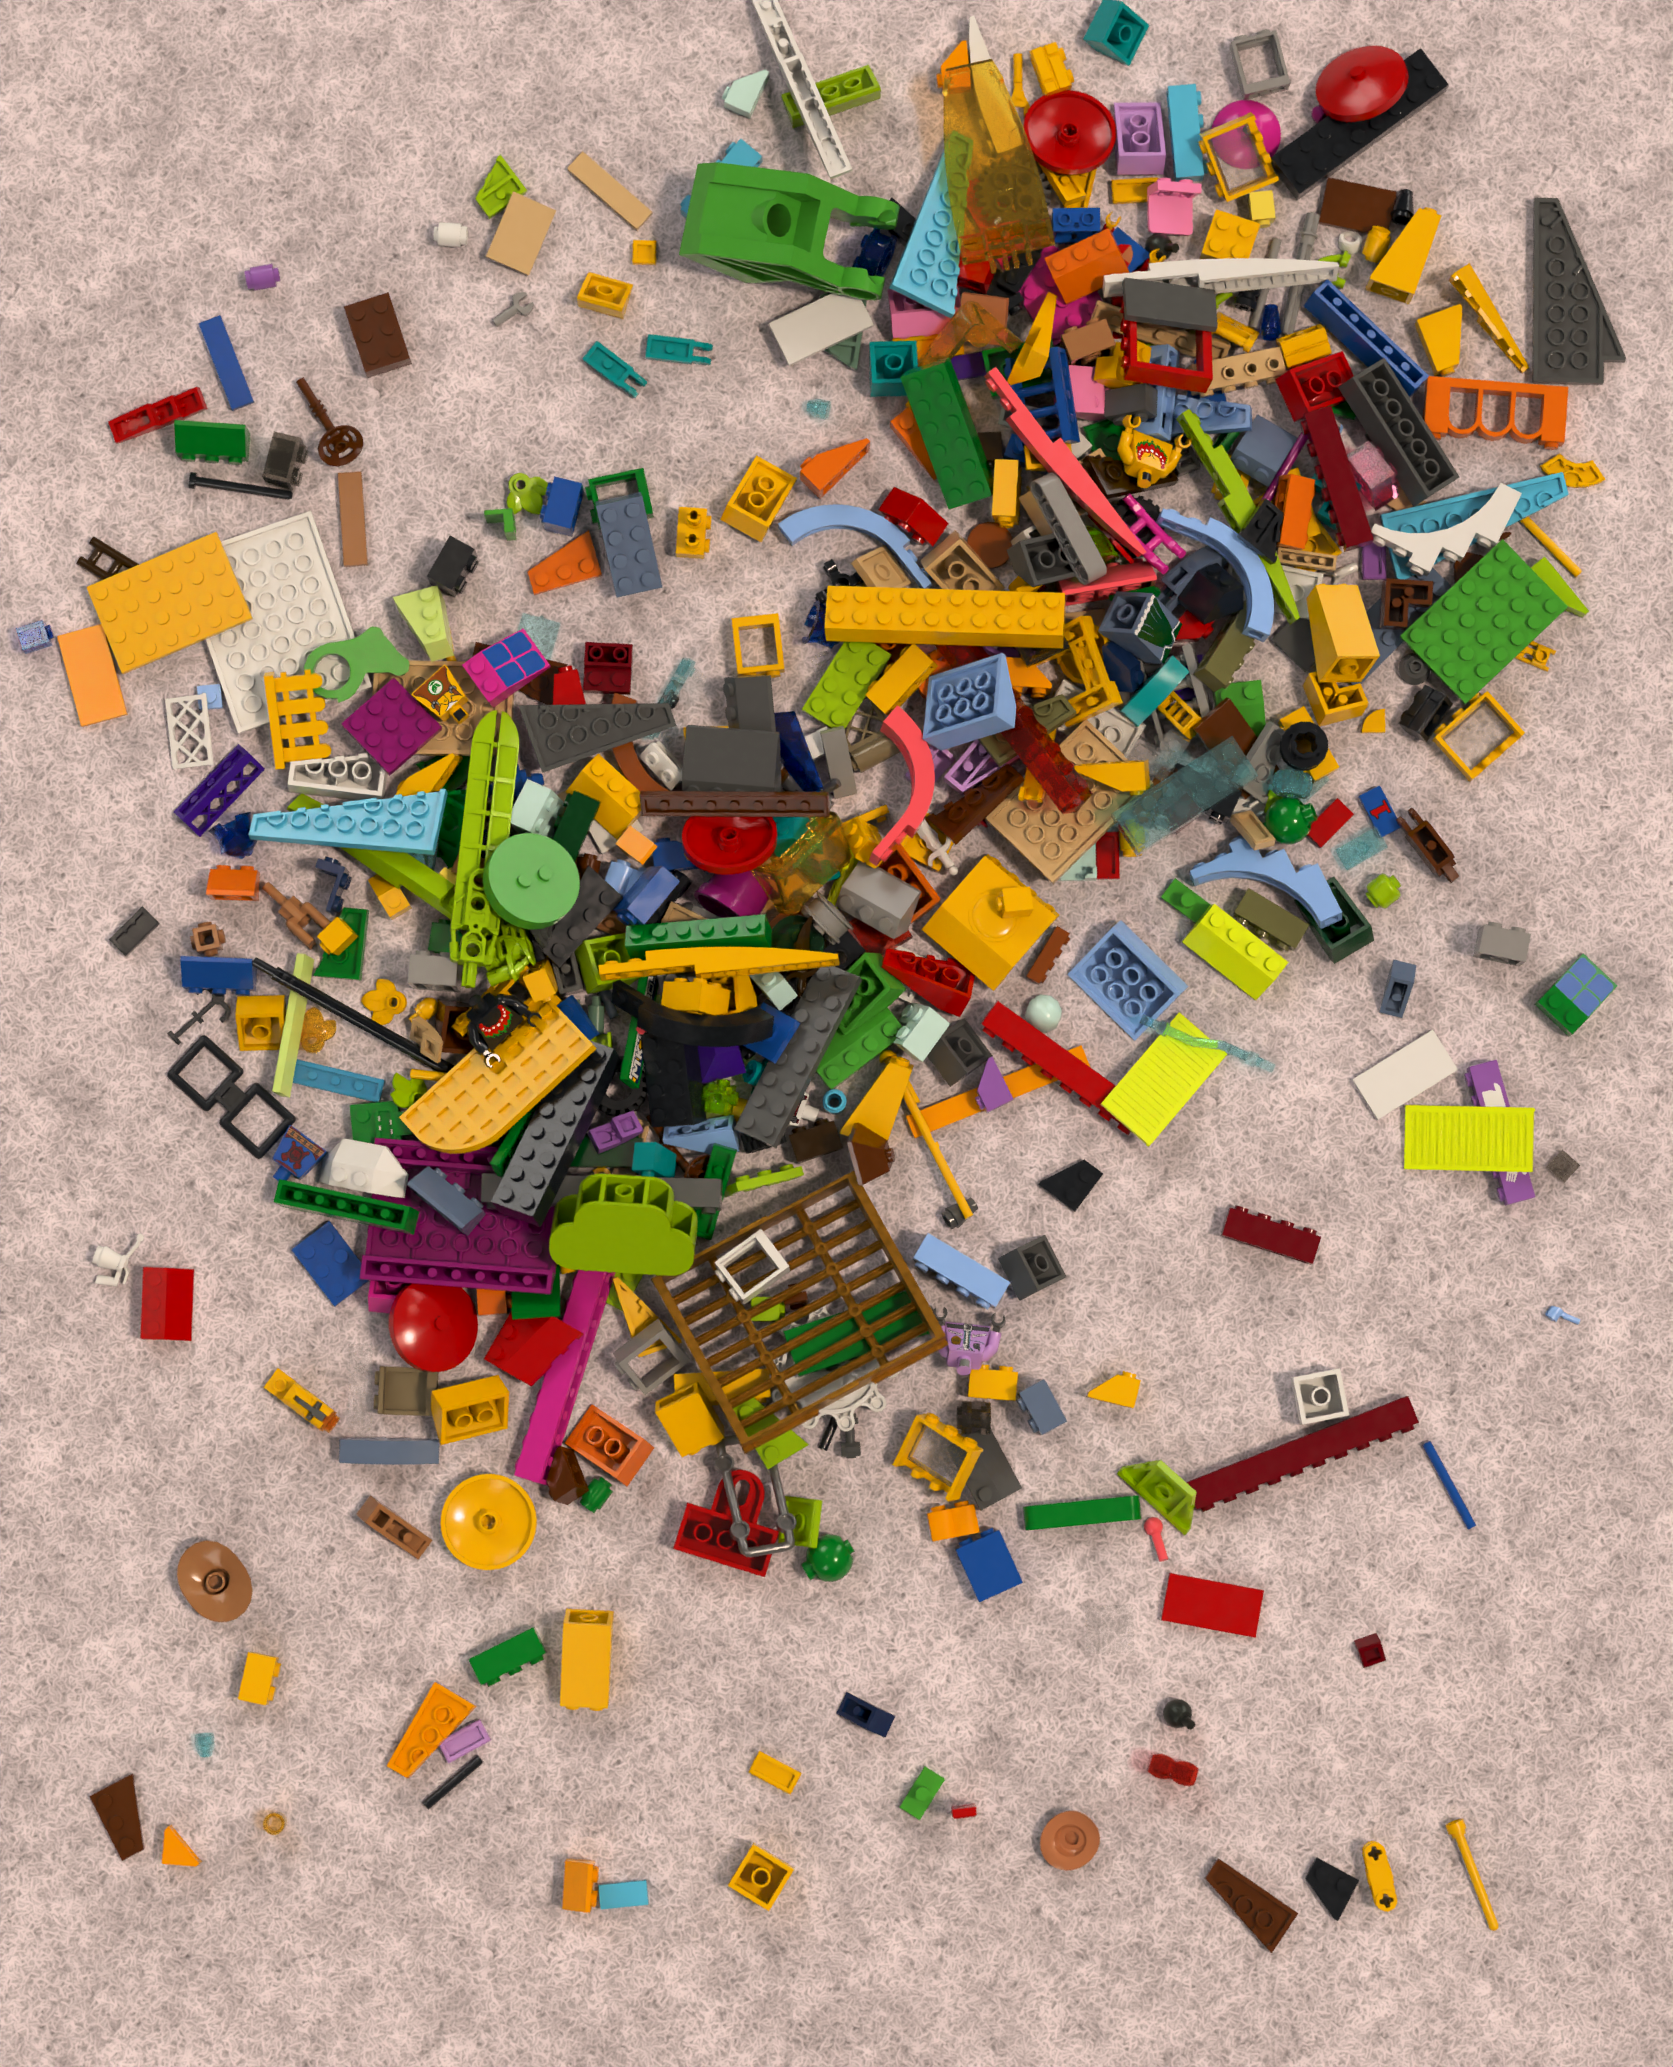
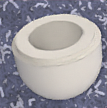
M1346 231L1339 235L1338 246L1343 253L1346 250L1348 254L1353 255L1360 250L1362 237L1358 233ZM1347 236H1352L1355 238L1356 241L1348 242L1345 240V238Z

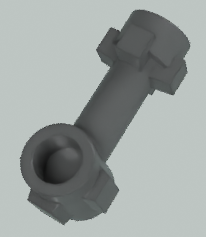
M854 1413L855 1424H858V1418H856V1413ZM853 1428L845 1432L846 1442L841 1443V1456L846 1457V1459L861 1456L860 1442H855V1429Z

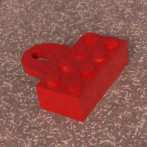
M746 1470L732 1471L734 1487H736L737 1482L740 1480H746L750 1484L746 1502L739 1506L742 1521H745L750 1527L749 1535L746 1538L748 1547L775 1544L779 1531L757 1524L765 1497L764 1486L761 1480L755 1474ZM723 1478L718 1485L711 1509L687 1503L673 1549L762 1577L766 1576L772 1554L746 1557L741 1554L737 1541L733 1540L730 1536V1528L733 1521Z

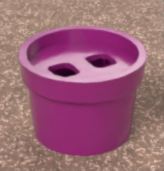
M753 869L732 875L714 874L708 882L702 883L694 892V897L705 910L721 918L760 915L775 888L761 872Z

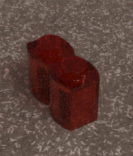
M1156 1752L1151 1753L1146 1770L1157 1778H1171L1180 1785L1193 1786L1199 1768L1189 1761L1174 1760L1166 1754Z

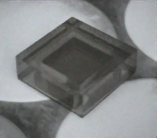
M1562 1149L1546 1168L1562 1183H1565L1580 1165Z

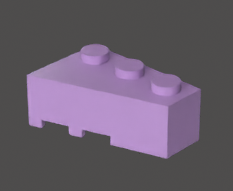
M977 739L944 776V782L963 796L964 792L981 785L982 780L1006 764L1012 766L1025 758L1026 752H1021L998 767Z

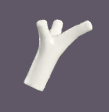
M1354 562L1335 569L1334 572L1319 570V573L1333 576L1332 585H1337L1345 576L1357 572L1358 566Z

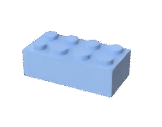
M929 1233L913 1257V1260L916 1261L915 1267L925 1273L931 1270L937 1274L935 1279L945 1285L951 1282L957 1286L956 1291L967 1298L971 1294L977 1298L976 1303L987 1310L990 1306L992 1308L997 1306L1010 1284L1008 1280Z

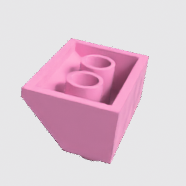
M892 289L888 290L893 338L906 339L913 336L928 337L933 334H954L959 332L961 309L959 290L955 297V313L952 318Z

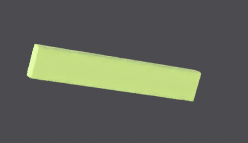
M297 953L293 975L309 985L314 959L306 954ZM291 989L272 1089L274 1093L290 1098L307 1005V998Z

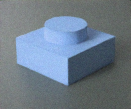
M221 684L197 686V695L206 693L208 710L223 708ZM198 700L200 711L202 710V701Z

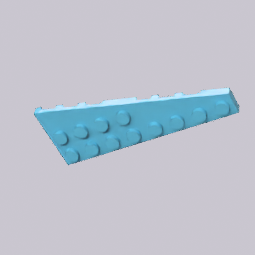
M954 130L948 137L889 287L949 318H952L955 313V297L958 292L956 288L960 273L959 260L963 245L964 214L967 208L966 195L969 188L968 176L974 140Z
M1563 472L1506 485L1522 494L1505 528L1567 497L1569 493ZM1497 487L1381 514V523L1385 528L1406 533H1431L1445 530L1464 522L1477 513L1490 500ZM1473 538L1470 546L1476 544L1477 539ZM1388 547L1396 579H1408L1415 574L1410 572V568L1406 566L1410 557H1400L1392 552V548ZM1439 553L1434 565L1446 559L1443 557V553Z
M440 789L438 792L431 793L420 791L416 795L409 796L398 794L394 795L393 798L377 799L376 797L343 802V805L336 806L325 804L321 805V808L314 809L303 807L292 812L281 813V811L253 814L249 837L251 840L435 855L448 793L446 789Z

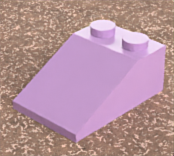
M1114 103L1117 175L1164 174L1166 150L1161 103Z

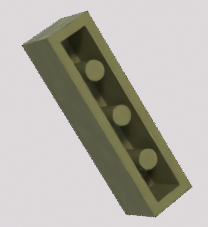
M1246 600L1243 601L1242 610L1230 614L1193 674L1213 692L1221 688L1226 689L1234 679L1232 675L1244 664L1243 657L1255 646L1254 638L1242 634L1247 614Z

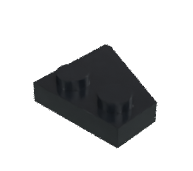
M1262 499L1237 535L1240 540L1270 564H1275L1277 561L1275 552L1276 545L1280 541V525L1283 520V512L1268 499Z
M1084 1159L1048 1177L1038 1185L1075 1212L1103 1173Z
M1318 1857L1315 1858L1305 1877L1333 1919L1339 1921L1359 1880Z

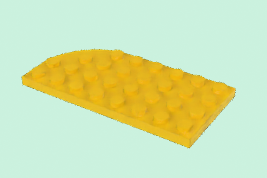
M530 996L524 1004L529 1007V1011L538 1012L542 1020L538 1016L533 1015L530 1021L536 1027H532L529 1025L527 1017L523 1015L524 1020L493 1051L488 1049L491 1054H496L500 1057V1063L492 1056L489 1058V1064L493 1068L487 1067L484 1063L485 1057L483 1054L480 1055L474 1048L399 1118L424 1145L433 1150L459 1154L484 1148L504 1135L597 1048L551 1000L542 1003L541 1000L534 1003Z

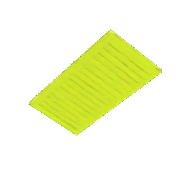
M1179 1012L1100 1105L1149 1147L1225 1058L1227 1053Z
M1405 1105L1404 1169L1533 1172L1535 1108Z

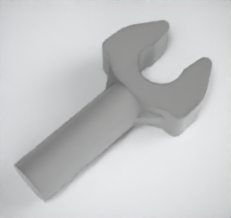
M521 292L512 296V306L492 319L497 327L516 314H523L526 317L532 312L533 302L525 307L519 305V302L527 297V293Z

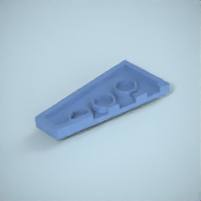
M1175 395L1171 437H1177L1182 434L1186 436L1176 418L1188 409L1198 416L1204 433L1219 434L1252 431V408L1250 405L1226 401L1215 402L1206 398L1195 399L1189 398L1186 395ZM1163 414L1162 428H1164V425H1165V417H1166V415H1164V414Z

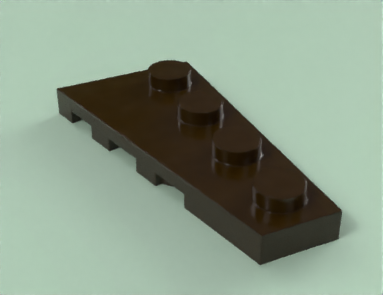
M1086 455L1082 460L1090 477L1106 499L1125 496L1129 493L1135 494L1174 486L1179 481L1173 470L1165 478H1160L1155 484H1151L1149 488H1140L1137 485V478L1125 473L1122 460H1113L1112 457L1094 459V456Z

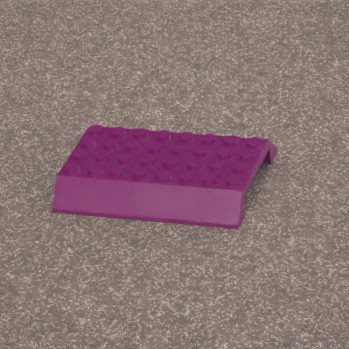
M375 1138L374 1144L387 1146L402 1168L409 1174L407 1183L429 1166L433 1170L437 1167L447 1175L445 1179L451 1185L456 1182L465 1190L463 1195L470 1200L474 1197L481 1203L482 1173L496 1174L490 1162L499 1147H484L467 1153L450 1154L433 1150L421 1141ZM408 1185L405 1198L372 1193L371 1199L410 1206L420 1213L414 1235L368 1225L366 1253L362 1255L360 1280L551 1295L557 1266L549 1251L555 1207H550L542 1226L538 1227L499 1213L498 1210L487 1209V1205H484L482 1210L486 1215L472 1232L466 1236L413 1193Z

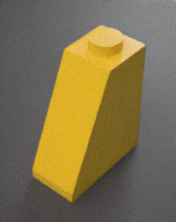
M1461 303L1417 319L1414 324L1434 376L1441 374L1442 377L1451 375L1459 365L1462 322Z

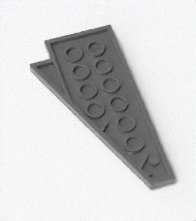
M1535 197L1533 200L1532 384L1603 385L1604 362H1625L1626 356L1559 199Z

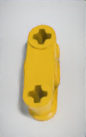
M1369 1841L1362 1848V1856L1373 1901L1380 1910L1385 1912L1391 1911L1397 1905V1896L1386 1850L1380 1843ZM1373 1846L1377 1850H1380V1852L1376 1854L1377 1858L1375 1859L1371 1855H1368V1852L1372 1851L1371 1847ZM1383 1894L1391 1897L1387 1906L1379 1901L1383 1899Z

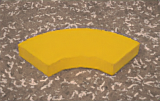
M1559 453L1540 466L1546 475L1563 472L1567 487L1587 488L1606 480L1593 460L1586 463H1573L1566 460Z

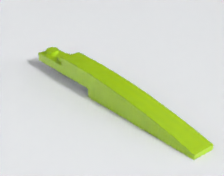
M1188 409L1181 413L1176 420L1187 438H1191L1193 448L1223 496V499L1217 503L1218 507L1231 528L1239 534L1256 509V506L1224 447L1220 445L1215 449L1213 448L1211 437L1204 433L1200 426V419ZM1275 552L1277 561L1275 564H1270L1257 554L1269 576L1273 598L1291 625L1300 616L1278 555Z
M301 793L287 807V810L292 812L303 807L306 809L321 808V805L324 804ZM340 847L399 889L403 885L451 920L455 885L419 860L404 852ZM471 904L472 908H474L475 910H480L473 904Z

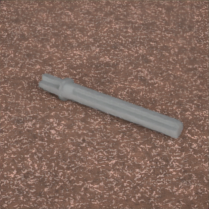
M1307 212L1303 231L1299 234L1301 240L1296 260L1311 259L1314 241L1318 239L1316 232L1320 214ZM1304 285L1290 286L1280 329L1282 335L1286 336L1294 333Z

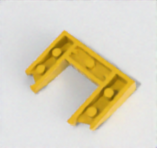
M1079 616L1065 624L1063 649L1042 648V657L1034 658V664L1039 666L1071 651L1073 652L1086 691L1068 700L1076 710L1077 715L1065 723L1066 727L1090 719L1123 703L1115 681L1109 680L1095 641L1099 636L1091 616Z

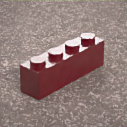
M1235 1205L1234 1209H1228L1220 1236L1303 1263L1313 1264L1321 1240V1236L1316 1235V1230L1307 1227L1299 1230L1293 1228L1294 1223L1285 1220L1277 1223L1271 1221L1272 1216L1259 1212L1255 1216L1248 1213L1249 1209Z

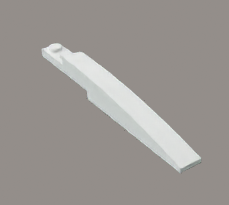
M751 0L780 71L830 180L852 172V167L778 0Z
M1267 258L1149 263L1148 271L1104 275L1102 291L1104 298L1123 296L1122 282L1124 277L1213 289L1215 294L1324 283L1327 279L1330 282L1337 281L1339 264L1338 262Z

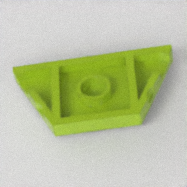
M1162 1460L1123 1466L1117 1472L1127 1484L1182 1534L1186 1535L1192 1525L1196 1491Z

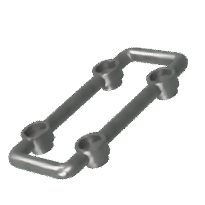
M736 1435L725 1436L716 1444L718 1457L714 1467L719 1474H722L733 1521L730 1528L731 1538L737 1541L741 1554L746 1557L791 1550L795 1544L793 1530L796 1526V1518L788 1512L777 1464L771 1467L769 1472L780 1515L777 1519L776 1527L779 1532L784 1534L785 1542L748 1547L746 1538L749 1535L750 1527L745 1521H742L731 1474L735 1462L733 1457L727 1454L725 1446L740 1444Z

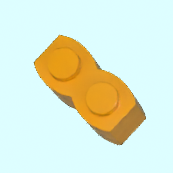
M967 1500L954 1503L955 1508L945 1509V1505L932 1507L931 1513H927L932 1542L979 1533L974 1504L969 1505Z

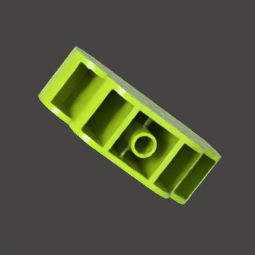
M593 1174L586 1177L580 1183L578 1194L566 1196L557 1202L552 1221L549 1251L552 1259L558 1265L567 1269L676 1276L688 1271L693 1264L698 1218L695 1211L689 1205L674 1201L673 1189L662 1179L647 1176Z

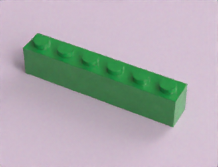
M766 914L626 926L625 948L630 959L640 958L642 960H646L645 951L695 947L771 948L772 929Z
M279 1179L273 1201L284 1208L414 1235L420 1213L410 1206Z

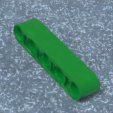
M1139 1495L1023 1507L1025 1531L1142 1519Z

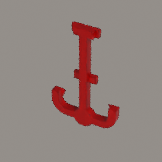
M1088 514L1087 516L1132 565L1135 562L1109 532Z

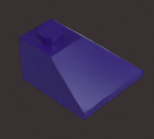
M698 1046L702 1084L747 1073L740 1046Z

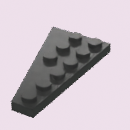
M669 703L518 705L542 773L677 726Z

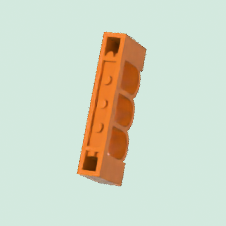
M1429 376L1425 381L1423 420L1437 441L1441 440V437L1445 438L1447 434L1458 439L1467 438L1476 430L1479 436L1489 441H1498L1509 433L1511 438L1519 443L1527 444L1538 440V445H1544V449L1557 450L1558 447H1562L1565 443L1568 387ZM1450 392L1476 394L1474 423L1472 427L1458 429L1451 424L1449 420ZM1483 394L1509 396L1507 425L1504 430L1492 432L1483 425ZM1516 397L1541 399L1538 432L1527 435L1521 433L1516 428L1514 421Z

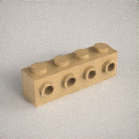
M1281 347L1212 360L1213 380L1207 392L1191 391L1192 396L1200 395V398L1213 396L1215 391L1222 390V394L1236 391V387L1244 386V389L1257 387L1259 382L1266 381L1267 385L1276 383L1275 379L1286 372ZM1196 363L1191 364L1186 369L1196 371Z

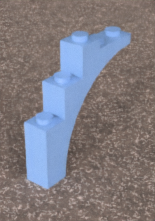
M1242 835L1229 843L1230 853H1221L1213 861L1198 863L1190 870V879L1194 886L1213 880L1240 878L1256 880L1277 887L1298 900L1312 915L1320 929L1342 920V911L1318 863L1313 866L1311 864L1305 865L1296 873L1285 849L1280 851L1277 849L1272 850L1262 858L1259 850H1253Z

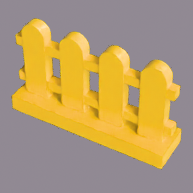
M311 669L304 670L305 674L287 676L286 672H280L281 677H275L274 672H265L264 674L275 769H285L286 762L327 758L331 754L330 745L320 743L319 735H323L328 731V723L325 720H317L316 712L322 711L325 708L326 702L322 697H314L313 693L314 688H319L322 685L323 679L318 673L311 674ZM307 689L308 698L290 699L289 691ZM277 692H283V700L278 701ZM310 713L311 721L293 723L292 714ZM280 716H286L285 724H281ZM313 736L314 744L296 746L295 738ZM283 739H289V747H284Z

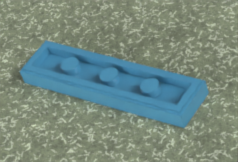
M297 1059L293 1083L376 1103L380 1102L385 1080Z

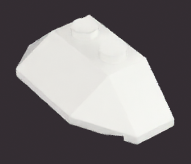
M343 1138L323 1158L319 1182L367 1193L405 1198L409 1174L402 1168L387 1146Z

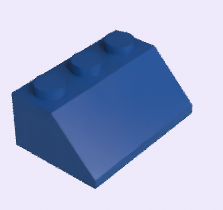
M181 956L180 958L182 987L188 989V993L202 994L203 989L212 990V994L226 995L227 990L236 991V995L248 996L250 991L256 992L257 968L252 966L254 960L249 958Z

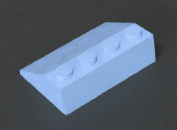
M1000 653L929 676L923 740L942 751L1015 727L1016 703L1005 654Z
M1122 920L1114 925L1067 974L1134 1041L1189 987Z

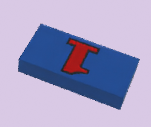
M1380 785L1358 797L1379 838L1401 828L1396 822L1397 817Z

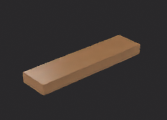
M362 472L338 473L344 567L368 566Z

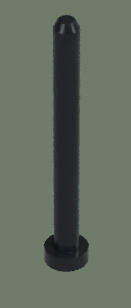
M191 472L189 477V488L191 489L201 486L287 500L293 497V492L290 490L198 477L195 472Z

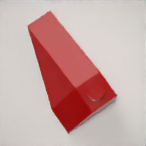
M886 948L881 966L883 969L936 1008L958 1017L962 1015L971 999L975 978L972 972L953 958H947L946 961L935 959L933 955H927L926 958L917 957L913 952Z

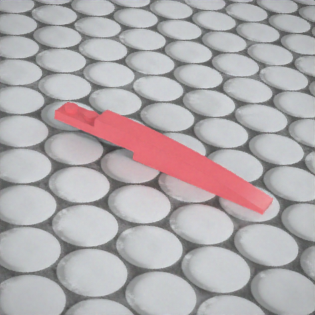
M995 367L984 376L987 379L985 381L986 385L992 392L996 391L1001 398L999 401L1006 411L1010 410L1012 413L1006 419L1007 423L1049 473H1055L1060 478L1067 493L1123 546L1137 557L1146 553V550L1064 441L1059 438L1053 443L999 370Z

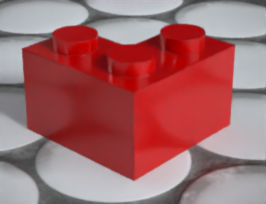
M893 487L878 509L889 522L895 526L898 525L905 532L913 534L911 538L920 545L926 543L934 546L949 524L922 498L896 487Z

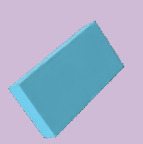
M647 1880L598 1885L600 1909L649 1905Z

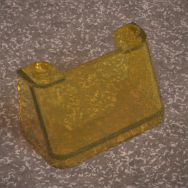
M830 811L829 817H808L811 821L806 824L808 830L780 857L772 856L770 858L771 863L760 865L751 870L779 913L790 915L798 913L802 905L831 877L849 864L852 855L842 821L837 813Z

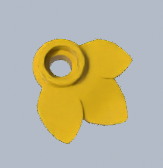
M377 979V990L367 992L361 998V1002L368 1010L373 1011L372 1020L381 1025H386L392 1021L394 1015L400 1014L405 1010L407 999L402 992L396 990L392 981ZM394 998L397 999V1005L395 1007H393L391 1004Z

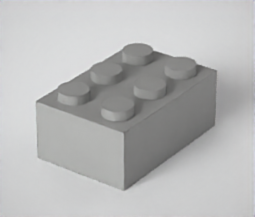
M417 950L416 954H410L408 983L413 989L461 993L463 965L451 962L449 952H440V956H432L430 951Z

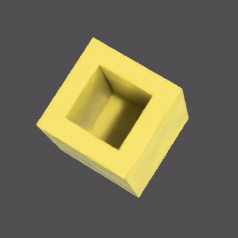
M1273 191L1250 192L1247 198L1250 220L1260 223L1259 228L1269 227L1270 223H1274L1276 218Z

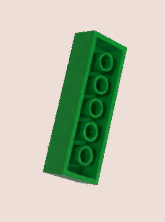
M950 357L906 371L900 378L948 509L950 510L992 496L994 478Z

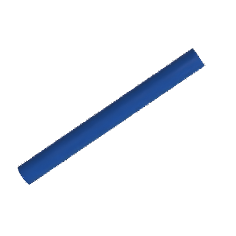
M1429 1441L1423 1444V1448L1467 1529L1475 1527L1476 1524L1432 1442Z

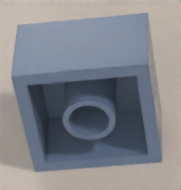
M1045 1379L1017 1393L1020 1398L1016 1399L1022 1412H1028L1031 1418L1028 1420V1424L1033 1433L1039 1432L1040 1435H1043L1067 1422Z

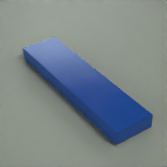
M221 315L198 323L232 411L253 404V397Z

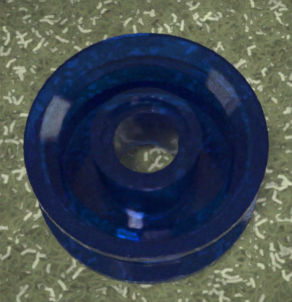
M875 228L870 235L865 234L860 245L862 251L860 256L856 257L852 267L867 269L869 276L883 277L894 255L897 236L892 235L888 237L880 233L878 228Z

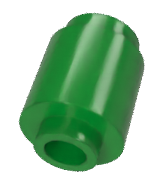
M602 1477L598 1480L593 1478L588 1485L589 1491L581 1496L582 1499L579 1503L595 1513L597 1509L600 1510L613 1493L610 1489L612 1484Z

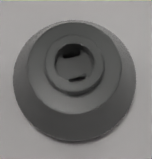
M1415 653L1406 655L1400 661L1399 674L1406 683L1419 685L1428 679L1431 669Z

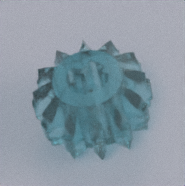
M1280 769L1275 772L1272 780V791L1277 796H1282L1283 798L1306 799L1312 791V777L1303 771Z

